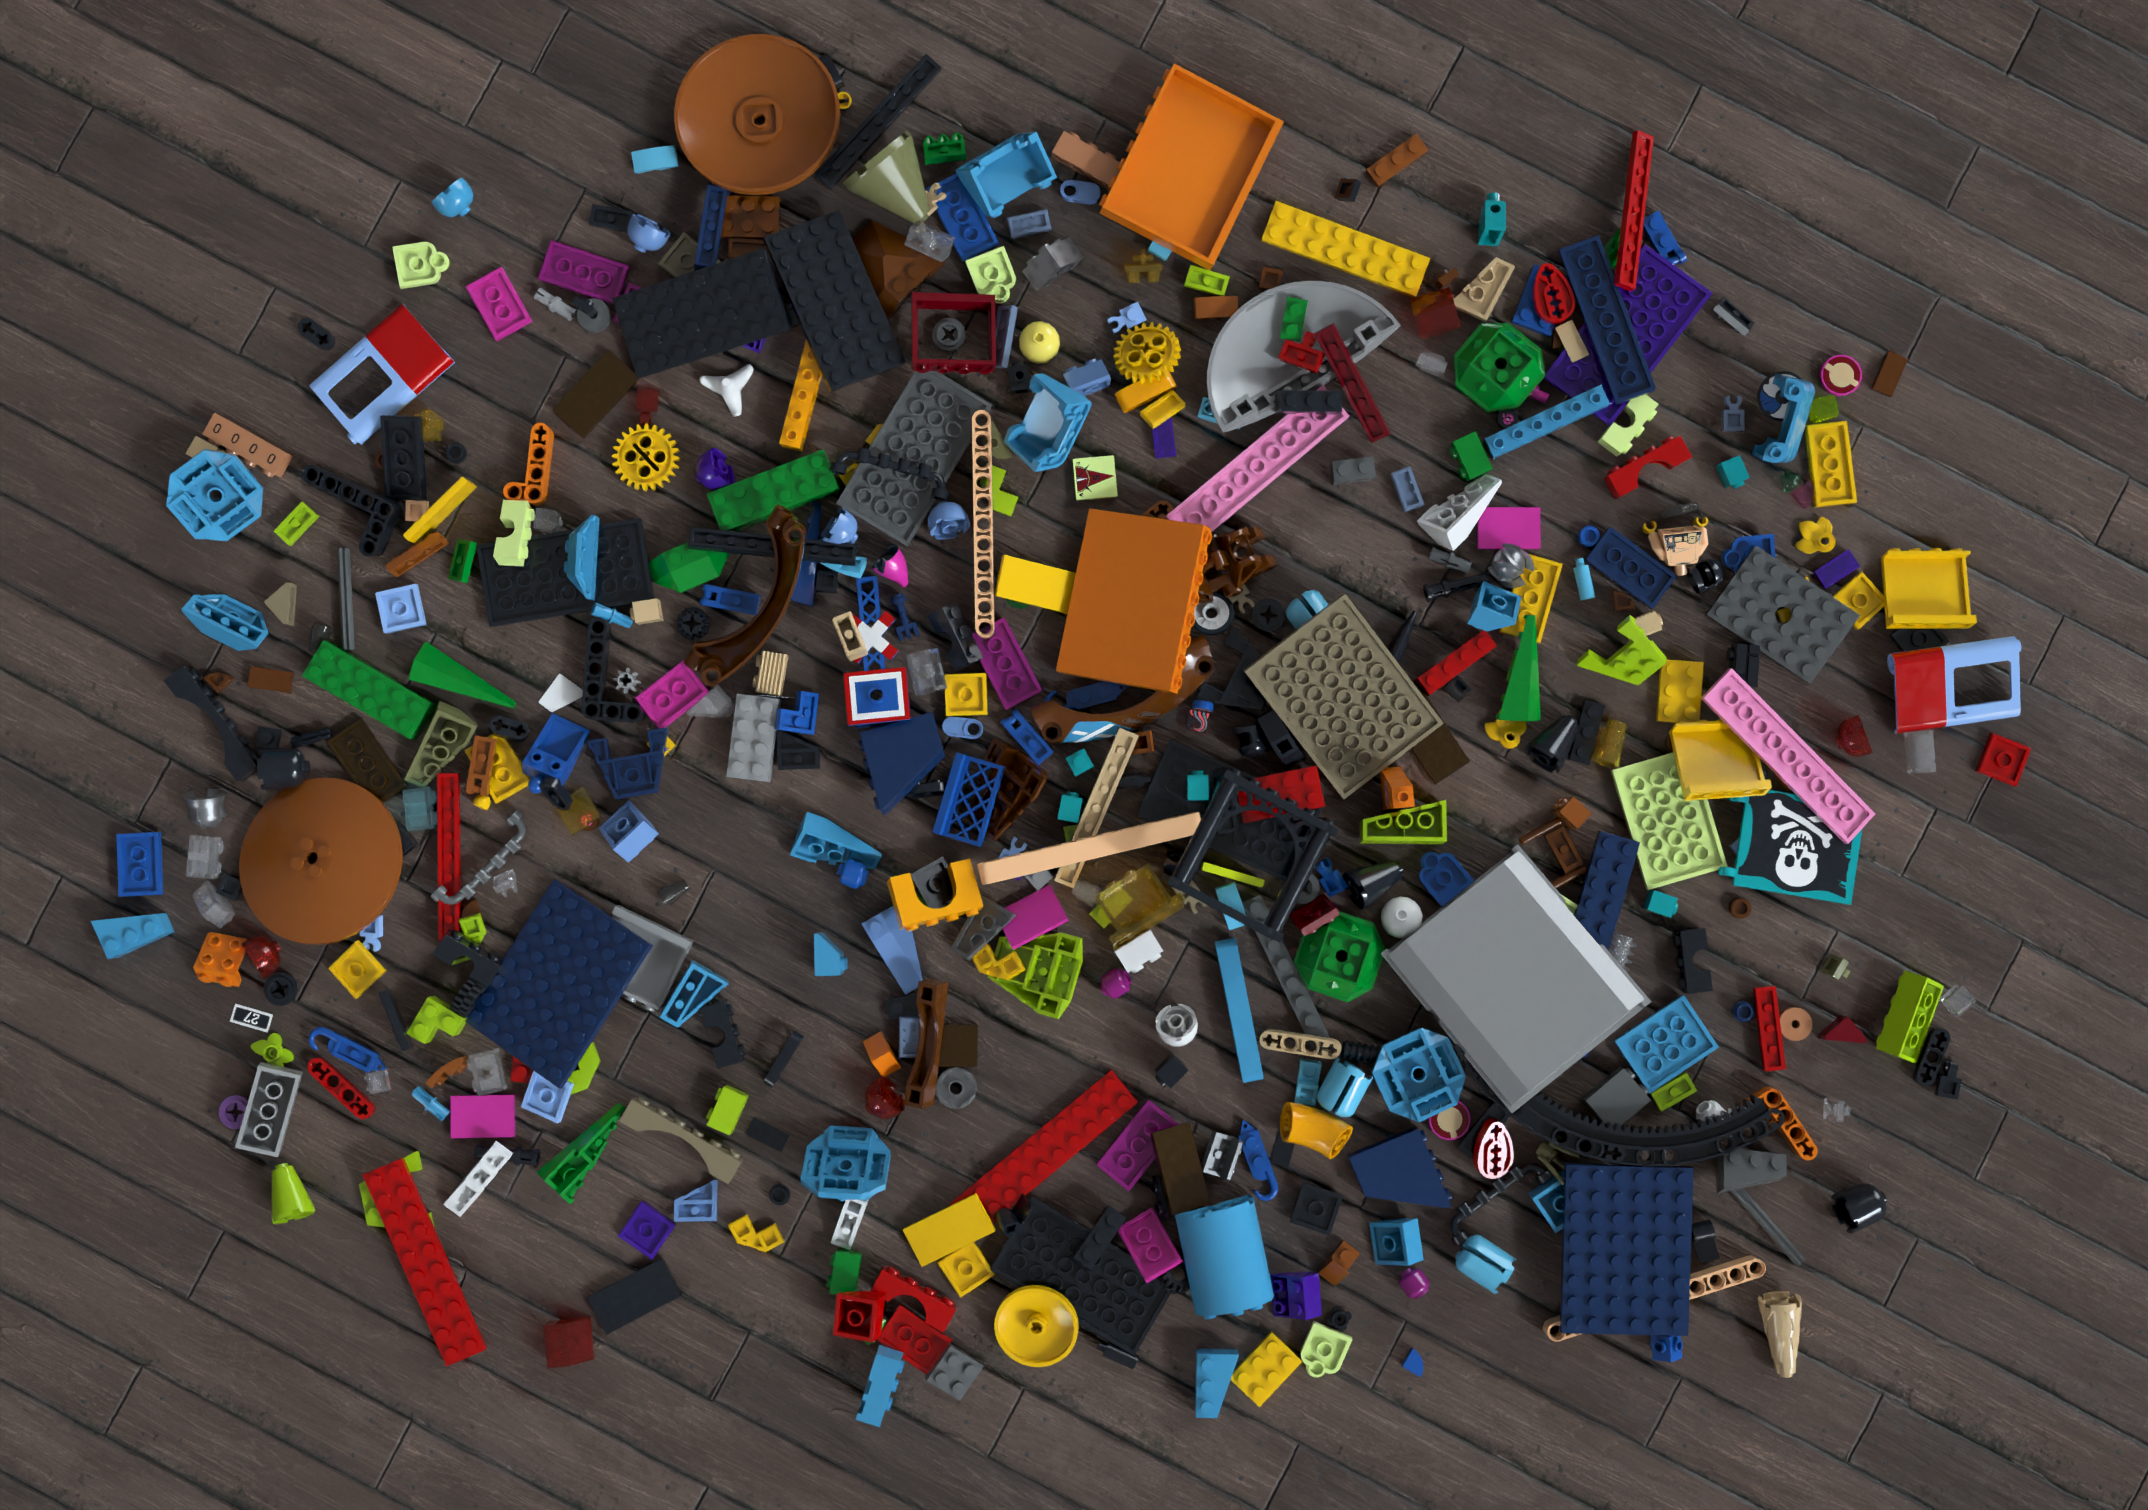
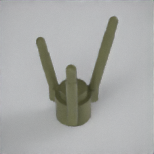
M1545 1140L1536 1151L1538 1159L1564 1185L1565 1181L1549 1163L1553 1161L1565 1171V1165L1556 1158L1558 1152L1555 1150L1557 1149L1576 1158H1579L1580 1155Z

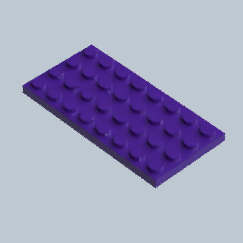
M1645 244L1640 250L1636 289L1628 291L1620 287L1618 288L1650 373L1705 304L1712 292ZM1584 323L1578 333L1589 355L1572 363L1566 349H1564L1543 379L1569 398L1602 385L1610 404L1608 407L1593 413V415L1610 427L1629 401L1615 405Z

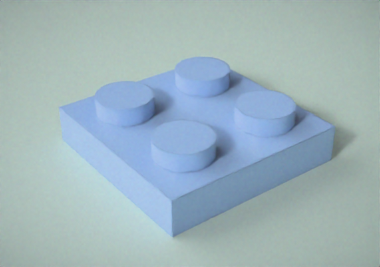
M418 584L375 593L385 634L427 625Z
M533 1070L521 1107L555 1123H559L562 1120L574 1083L567 1080L561 1089Z

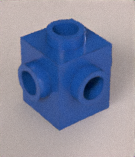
M1651 1335L1650 1346L1652 1348L1653 1360L1673 1362L1682 1358L1683 1343L1681 1336Z

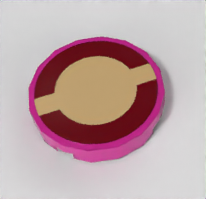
M1836 355L1826 360L1821 366L1819 372L1820 384L1828 394L1836 397L1846 396L1859 387L1862 380V370L1858 362L1852 357Z
M1458 1101L1456 1106L1428 1118V1124L1432 1132L1439 1138L1456 1140L1468 1131L1470 1113L1467 1107Z

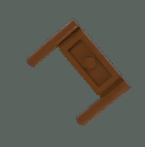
M1558 817L1519 837L1520 844L1524 845L1542 834L1544 835L1558 864L1565 873V875L1550 882L1556 889L1586 873L1587 868Z

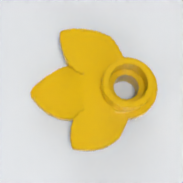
M1820 517L1817 523L1812 521L1799 523V530L1803 538L1795 544L1798 550L1812 554L1816 551L1826 553L1834 548L1836 540L1831 534L1832 524L1828 519ZM1827 539L1829 543L1824 545L1821 543V540Z
M1497 719L1496 722H1488L1484 725L1487 735L1492 740L1500 741V744L1507 749H1513L1518 746L1520 736L1525 733L1527 727L1526 721ZM1511 735L1514 740L1510 741L1506 736Z

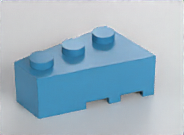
M167 913L91 921L107 959L119 958L175 932Z
M879 1345L855 1420L880 1427L885 1410L890 1411L893 1401L892 1398H889L891 1391L896 1392L899 1380L895 1379L896 1374L902 1373L905 1361L901 1360L903 1352Z
M1196 1348V1418L1218 1417L1239 1357L1237 1349Z

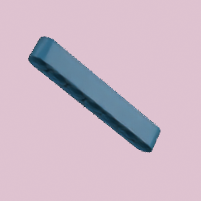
M1236 938L1215 941L1242 1082L1264 1079Z

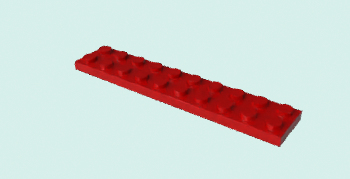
M1111 1069L956 1197L950 1204L952 1205L977 1193L993 1223V1216L999 1209L1005 1207L1010 1209L1014 1206L1022 1193L1026 1196L1136 1105L1138 1101Z
M404 1157L364 1173L362 1176L446 1367L486 1350L485 1342Z

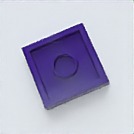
M642 1200L618 1237L650 1259H653L677 1223Z

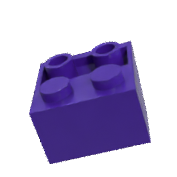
M1301 1271L1270 1274L1274 1298L1272 1299L1273 1316L1308 1320L1322 1315L1319 1273Z

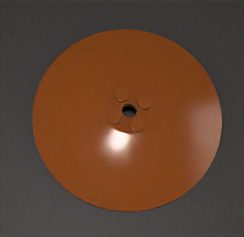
M744 35L714 46L704 53L688 70L676 96L674 107L675 130L680 146L688 161L708 181L735 193L747 195L771 194L786 190L804 181L826 160L834 146L839 131L840 102L836 86L827 68L804 46L775 35ZM758 117L765 118V122L762 125H756L755 120Z
M315 778L305 780L298 787L286 788L276 794L261 808L250 824L243 840L239 860V874L246 902L257 919L265 927L285 939L312 945L330 944L347 939L375 921L386 908L396 890L403 861L399 829L384 803L373 793L355 783L336 778ZM316 853L317 861L311 864L309 858L311 854Z

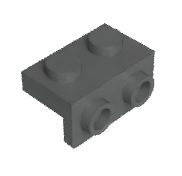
M1212 1130L1201 1163L1202 1172L1230 1181L1235 1171L1238 1155L1242 1150L1243 1141L1234 1136Z

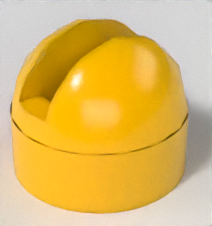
M847 92L838 93L839 100L849 99V102L840 103V109L849 108L852 103L851 96Z
M479 794L475 797L472 804L487 811L491 800L489 796L486 797Z

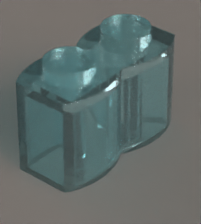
M432 787L403 790L407 831L436 828L437 811H434V803L437 802L436 792L432 791Z

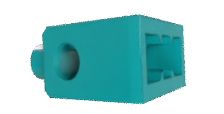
M1488 193L1487 200L1484 201L1480 211L1478 245L1499 246L1506 231V202L1499 201L1498 193Z

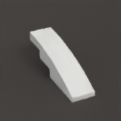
M495 1141L443 1205L461 1217L513 1153Z

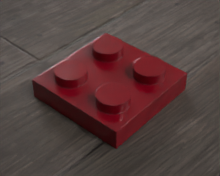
M1323 893L1312 902L1292 912L1289 917L1300 932L1306 936L1307 934L1314 933L1323 924L1332 922L1340 913Z

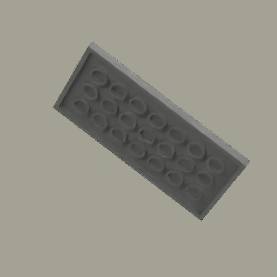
M915 371L868 450L871 451L870 455L878 457L879 453L888 454L891 456L890 460L898 462L899 458L908 459L911 461L910 466L919 467V463L930 465L931 471L940 474L946 483L972 440L973 414L978 410L988 412L992 404L937 371H928L927 373ZM978 417L976 423L981 425L985 417ZM860 463L836 504L908 547L936 500L931 497L933 488H937V483L934 480L923 479L916 475L904 474L868 463Z

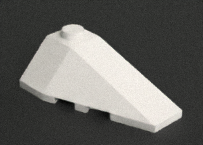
M1484 474L1466 485L1463 492L1456 496L1454 494L1448 496V501L1440 506L1435 504L1430 507L1417 522L1438 545L1454 551L1468 537L1502 484V481L1499 478Z

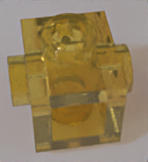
M421 410V413L414 414V416L422 417L424 442L442 441L441 431L444 430V422L440 415L433 410Z

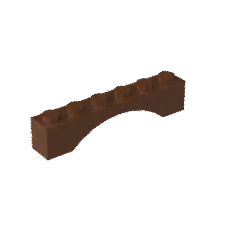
M932 978L918 982L916 1003L920 1018L919 1043L914 1066L906 1084L904 1105L920 1109L934 1105L949 982Z

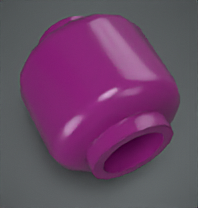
M1114 968L1102 975L1099 987L1105 996L1109 995L1111 998L1116 999L1130 990L1132 981L1124 969Z
M1410 1267L1400 1274L1403 1278L1399 1280V1286L1408 1298H1415L1417 1300L1430 1291L1428 1289L1430 1281L1420 1268L1412 1270Z

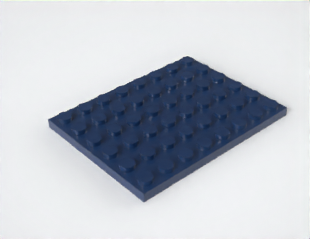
M554 879L502 959V965L482 996L478 997L474 1003L475 1007L465 1022L553 1085L562 1089L653 945L572 889Z
M1565 1164L1560 1307L1561 1333L1688 1336L1694 1169L1692 1166Z

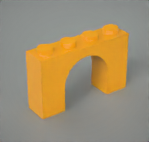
M961 860L948 865L947 871L953 889V897L949 905L939 909L929 908L919 901L910 873L890 877L887 884L899 929H906L909 932L918 929L919 925L926 924L929 927L939 924V920L946 919L947 922L959 919L958 916L966 914L967 917L979 914L978 911L983 908V903L971 860Z

